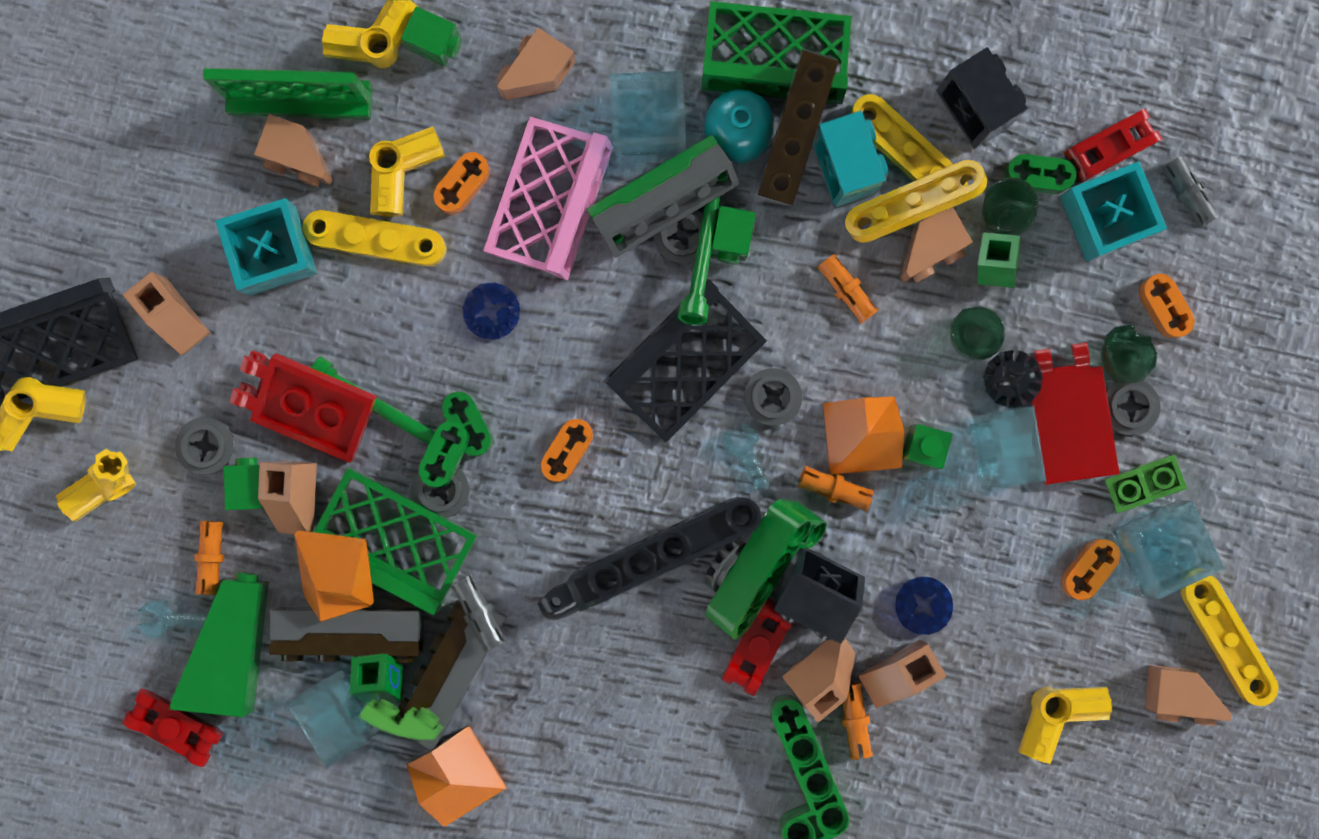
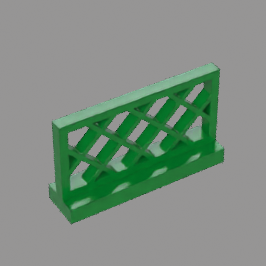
M710 1L701 90L728 92L734 89H744L765 97L786 99L795 69H789L782 59L794 50L800 56L801 49L803 48L801 45L814 36L825 48L819 54L826 56L830 54L839 61V74L835 73L826 103L843 104L848 88L847 70L852 16ZM716 14L731 15L738 23L724 33L715 22ZM756 18H765L773 27L762 36H759L750 26V23ZM792 21L801 22L809 31L795 40L785 27ZM827 25L842 26V36L832 44L820 32ZM744 29L754 42L740 51L730 38ZM714 33L719 37L715 41H713ZM776 33H779L789 46L776 55L766 41ZM723 43L735 55L727 62L711 61L712 51ZM839 46H841V53L837 50ZM758 47L770 58L762 66L753 65L746 57Z
M203 68V80L225 99V112L228 115L268 116L271 114L277 117L371 120L372 83L368 80H359L354 72Z
M347 468L314 533L336 535L326 528L332 516L342 512H346L351 533L341 536L360 538L359 534L378 528L384 549L373 553L368 551L371 582L420 609L435 615L444 604L445 597L478 535L352 468ZM352 479L365 486L369 500L350 505L346 490ZM372 489L381 493L382 496L375 498ZM390 498L397 502L401 517L382 523L376 502ZM341 499H342L344 508L337 509V507H338V505H339V503H340V501H341ZM370 504L376 525L358 530L352 509ZM404 506L415 511V513L407 515ZM422 515L429 519L433 534L414 540L408 519ZM402 521L408 542L390 547L383 526ZM437 524L447 528V530L439 532ZM454 532L466 538L460 553L446 557L441 535ZM435 538L441 558L422 564L416 543ZM410 545L416 566L403 570L395 566L391 551ZM385 553L387 561L377 555ZM456 558L450 570L448 560ZM438 563L443 564L446 579L441 589L427 583L423 568ZM418 570L420 578L410 574L409 572Z

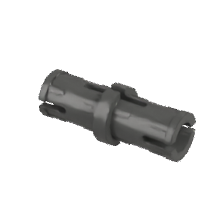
M1183 155L1162 167L1179 194L1176 196L1179 202H1184L1199 228L1220 217L1203 190L1206 186L1202 181L1198 182Z
M473 574L452 584L451 587L454 589L466 613L464 618L467 623H471L484 651L486 652L505 642L506 639L491 612L493 607L491 603L487 604Z

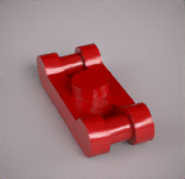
M1146 108L1063 152L1069 162L1072 161L1078 171L1076 177L1080 184L1163 140L1159 131H1154L1148 121L1151 117ZM1135 128L1141 139L1135 141L1129 129ZM1093 149L1099 161L1091 165L1085 153Z
M770 598L767 599L748 631L741 637L721 677L722 681L730 685L734 682L744 687L743 692L753 697L757 693L765 673L792 623L783 619L778 612L774 611V600ZM766 617L777 622L773 632L762 627ZM744 659L755 665L751 675L740 669Z
M141 688L134 698L136 704L133 710L127 711L122 724L131 730L143 733L179 753L190 763L199 767H205L211 756L209 751L212 745L218 744L223 732L188 711L170 710V701L150 690ZM149 709L159 713L154 722L146 718ZM193 732L200 737L196 745L189 742Z

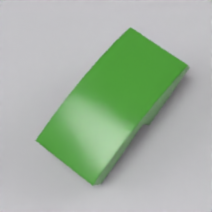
M1175 454L1156 459L1104 479L1117 514L1151 503L1155 499L1188 489Z
M373 699L366 704L359 715V718L381 730L412 739L435 740L444 728L437 723L439 718L426 708L420 707L417 710L412 707L402 718L398 715L400 710L384 699H381L379 702Z

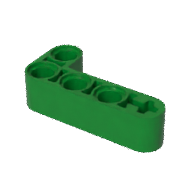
M780 499L774 502L765 512L758 528L749 538L708 605L705 613L706 617L732 639L736 640L743 636L754 622L798 549H809L816 545L824 535L827 523L798 501Z
M779 695L770 704V717L807 802L783 814L779 822L782 839L835 838L844 833L849 826L848 811L803 707L792 695ZM787 705L791 710H795L791 715L797 728L790 730L784 717H779L783 714L781 708ZM806 739L811 743L808 753L801 756L792 753L794 743L797 740ZM816 773L823 774L825 776V783L819 789L807 787V780L811 775ZM828 808H837L840 811L838 819L833 823H825L821 820L823 812ZM799 822L806 825V831L800 837L794 838L787 834L789 827L794 823Z

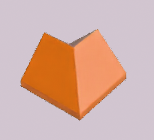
M895 396L864 397L822 403L829 475L902 468L904 427Z
M297 531L294 534L303 595L320 622L369 607L373 604L374 598L366 539Z
M470 725L439 743L433 751L430 749L406 764L419 804L443 827L507 788Z

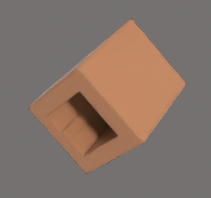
M537 28L532 36L527 34L523 38L517 49L519 55L513 64H506L497 77V82L499 83L497 89L500 96L505 100L556 91L576 62L574 51L540 28Z
M269 114L254 153L257 158L264 162L263 168L283 176L285 171L298 174L297 180L314 187H318L320 182L331 186L333 178L312 134L303 125Z
M953 207L928 217L913 229L900 275L903 283L912 278L916 283H919L936 273L933 266L942 261H945L947 266L967 255L964 249L971 245L973 241Z
M151 271L123 294L143 321L180 355L184 356L211 334L209 329L166 277Z
M287 460L260 462L258 500L278 533L295 534L297 531H314L317 463Z
M844 639L842 644L834 640L823 641L815 651L793 665L791 670L782 676L817 722H820L847 700L856 653L846 639Z
M922 640L914 642L857 675L876 708L914 696L947 677L930 646Z
M1148 665L1145 708L1157 713V719L1180 722L1181 716L1194 717V723L1208 726H1217V720L1231 721L1232 714L1198 673L1185 668Z

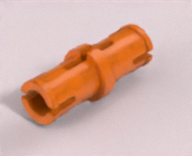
M835 253L817 267L837 292L834 294L835 297L845 302L860 324L879 311L859 286L861 281L858 277L854 279Z
M806 465L799 477L801 481L797 484L798 488L827 497V501L831 503L839 501L861 509L864 512L869 509L873 499L871 497L874 495V490L845 481L842 475L836 474V476H832L809 468Z
M199 521L198 553H194V561H197L196 590L194 594L216 595L219 588L220 562H224V554H221L224 522Z
M851 682L853 698H850L848 691L847 700L842 703L844 717L841 718L842 727H846L850 759H860L859 743L862 747L863 757L866 759L873 756L867 724L870 723L869 714H865L862 683Z

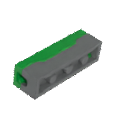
M710 135L638 179L631 181L623 188L602 198L596 204L587 208V211L614 257L617 258L737 187L740 183L731 161L713 135Z

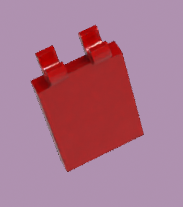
M1087 342L1071 345L1074 365L1053 368L1050 348L1034 351L1035 360L1042 371L1043 382L1039 394L1031 401L1045 485L1120 474L1102 366L1091 368Z
M253 350L250 352L249 357H243L239 370L259 377L261 380L258 389L248 383L241 382L239 389L233 388L229 400L230 403L253 411L250 421L348 463L355 459L377 399L376 395L277 353L271 356L270 361L264 354Z

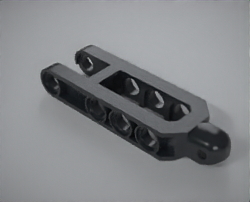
M730 498L574 571L568 581L553 587L539 601L538 607L545 618L559 620L578 611L581 612L752 533L761 522L760 508L756 502L749 498ZM739 505H744L749 511V519L743 525H735L731 518L733 509ZM670 537H678L684 542L682 552L676 556L668 555L663 550L664 542ZM635 553L648 555L651 561L649 568L644 571L633 569L630 564L631 556ZM601 569L612 570L616 575L617 582L612 586H603L598 581V571ZM552 598H559L561 604L555 605L552 602Z

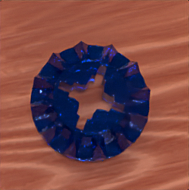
M496 282L479 284L471 292L467 293L462 306L464 322L469 330L476 336L487 340H496L507 336L514 330L520 318V305L517 297L508 287ZM485 297L493 305L500 304L501 306L506 304L496 312L497 325L489 316L477 317L486 309L484 304L486 303Z
M915 577L903 583V586L895 595L894 611L900 623L915 634H934L943 629L951 619L953 613L952 595L948 588L935 578ZM914 594L923 599L932 597L935 594L929 603L930 612L934 615L933 617L923 611L912 616L918 606L915 601L916 598L913 596Z

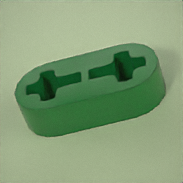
M1020 154L1006 165L1004 175L1007 183L1012 188L1060 194L1074 184L1076 170L1073 164L1064 159ZM1022 163L1025 164L1026 171L1036 172V175L1031 174L1025 177L1024 180H1020V174L1014 172V169H1017ZM1058 168L1060 169V175L1066 176V179L1057 185L1055 178L1044 176V173L1051 174Z
M456 391L446 396L442 403V411L446 421L458 422L466 429L472 426L477 434L483 433L485 435V439L481 441V449L478 450L475 446H467L465 453L471 456L485 455L492 447L493 437L476 402L470 395L464 392ZM455 399L462 403L468 402L469 406L464 411L469 421L464 423L460 415L451 414L450 410L455 407L453 403ZM454 428L452 432L459 444L462 438L457 436L458 429Z
M447 421L436 429L419 467V476L426 485L435 488L444 487L454 477L470 439L469 432L462 424L455 421ZM454 428H457V436L462 438L459 445L453 443L448 453L443 452L447 444V440L443 438L444 432H452ZM442 455L445 459L441 469L446 471L444 478L437 477L435 481H432V473L427 471L430 464L436 465Z

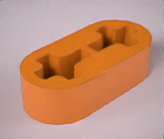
M477 152L463 154L436 186L433 198L435 204L442 212L448 215L462 212L487 182L490 176V167L483 155ZM479 162L481 174L478 177L472 174L464 182L463 179L468 174L465 166L468 163L475 165ZM460 185L461 188L456 193L459 199L458 203L449 202L447 205H444L446 199L443 197V193L446 190L452 193Z
M1159 273L1143 280L1139 286L1140 300L1162 336L1176 339L1189 334L1194 327L1195 318L1175 281L1170 276ZM1154 284L1156 286L1163 285L1165 290L1161 293V297H1153L1150 291L1154 289ZM1172 316H1180L1182 318V322L1178 325L1179 328H1170L1168 322L1172 320Z
M571 419L558 432L541 461V470L548 480L562 482L567 480L576 469L593 440L592 428L586 421ZM579 425L585 428L583 434L587 437L584 443L577 441L571 450L566 448L571 439V436L567 434L570 427L577 429ZM563 451L569 453L563 463L567 467V471L565 473L558 472L555 476L550 473L552 467L548 464L551 458L557 460Z
M1094 539L1087 543L1061 578L1063 592L1076 600H1087L1093 597L1118 566L1121 557L1119 547L1107 539ZM1107 547L1108 550L1105 554L1109 558L1108 561H1099L1092 567L1098 558V555L1094 552L1095 549H1105ZM1087 571L1090 572L1083 581L1087 586L1084 591L1077 589L1074 592L1073 589L1076 584L1072 581L1073 577H1083Z

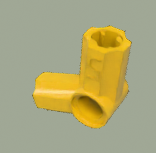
M387 0L373 25L367 29L327 24L325 30H323L322 37L324 57L367 62L379 68L392 66L397 61L399 55L398 48L402 43V34L417 5L411 0ZM379 41L388 43L383 52L372 53L375 43Z
M433 126L392 142L380 141L372 147L369 154V160L372 165L370 213L372 215L382 217L403 216L405 173L445 158L444 150ZM391 153L397 155V160L392 167H381V160L385 155Z
M31 377L17 380L6 394L0 406V451L7 450L12 452L33 417L81 423L86 404L85 390L44 385ZM23 393L28 395L33 403H23L19 400L17 394Z
M106 449L95 455L96 461L87 469L88 474L56 495L57 505L64 515L68 516L72 521H79L106 501L110 502L120 498L137 485L129 473L128 461L122 452H111Z
M1042 687L1038 689L1032 696V712L1018 752L1040 762L1051 764L1066 722L1110 720L1112 701L1108 688L1055 689L1052 687ZM1052 697H1057L1059 701L1058 709L1052 714H1047L1045 710L1047 701Z

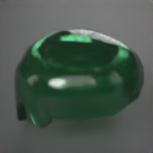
M1002 178L989 186L982 205V220L990 232L1020 236L1032 227L1038 213V196L1030 183L1019 178Z
M983 306L962 309L950 323L951 345L960 356L971 361H982L992 357L999 351L1005 341L1004 322L995 311Z
M1131 324L1114 327L1105 336L1100 351V361L1104 370L1111 377L1124 383H1137L1145 380L1154 371L1158 357L1151 336L1139 334L1135 330V326Z

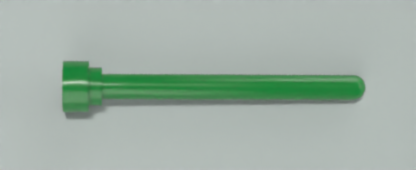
M721 196L704 207L690 292L680 302L678 319L686 324L703 325L707 322L709 306L706 303L704 291Z
M321 356L311 366V368L360 388L339 376L338 370L333 368L334 364ZM376 399L372 412L426 444H430L435 433L433 430L382 400ZM446 439L447 444L443 452L448 453L453 442Z

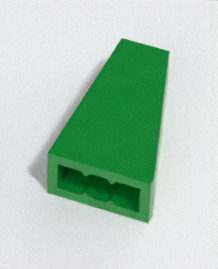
M236 572L235 578L222 580L173 695L170 710L245 717L254 712L269 581L258 580V574Z

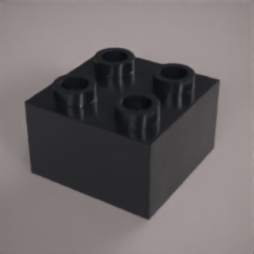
M988 46L951 69L936 89V92L974 150L1011 127L1028 109L1025 104L1026 97L1019 86L1011 83L1005 74L1006 67L1004 62L997 54H992Z
M799 548L781 578L774 611L778 612L783 619L790 623H800L812 629L818 637L824 640H834L842 644L862 610L865 577L811 549Z

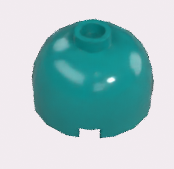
M734 89L722 93L711 103L705 115L704 137L707 138L713 135L731 162L745 164L758 159L767 151L774 136L775 119L770 105L761 95L750 90Z

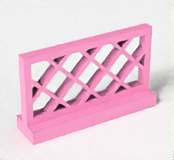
M530 117L483 251L487 254L568 280L590 217L587 208L595 203L614 148L609 138L595 132L591 135ZM536 129L550 132L554 143L536 152L532 144ZM556 134L561 135V136H565V137H563V138H561L560 140H558ZM574 140L585 142L583 154L569 162L562 146ZM529 149H530V151H531L532 154L527 157L528 152H529ZM558 149L565 164L547 173L540 158ZM536 161L543 176L525 185L520 176L522 169ZM576 166H578L577 171H576V174H575L573 168L576 167ZM569 171L573 179L571 189L557 195L550 180ZM547 183L553 198L535 207L528 192ZM524 194L531 210L513 219L509 211L511 201ZM566 200L565 206L563 207L561 202ZM557 204L562 214L559 223L546 229L539 213ZM507 217L509 222L504 224L505 218ZM535 217L542 232L524 241L517 225ZM512 228L519 244L508 250L496 248L499 235ZM555 233L554 238H553V241H552L551 238H550V235H552V234ZM544 238L550 248L545 263L532 259L527 248ZM523 250L525 256L518 255L515 253Z

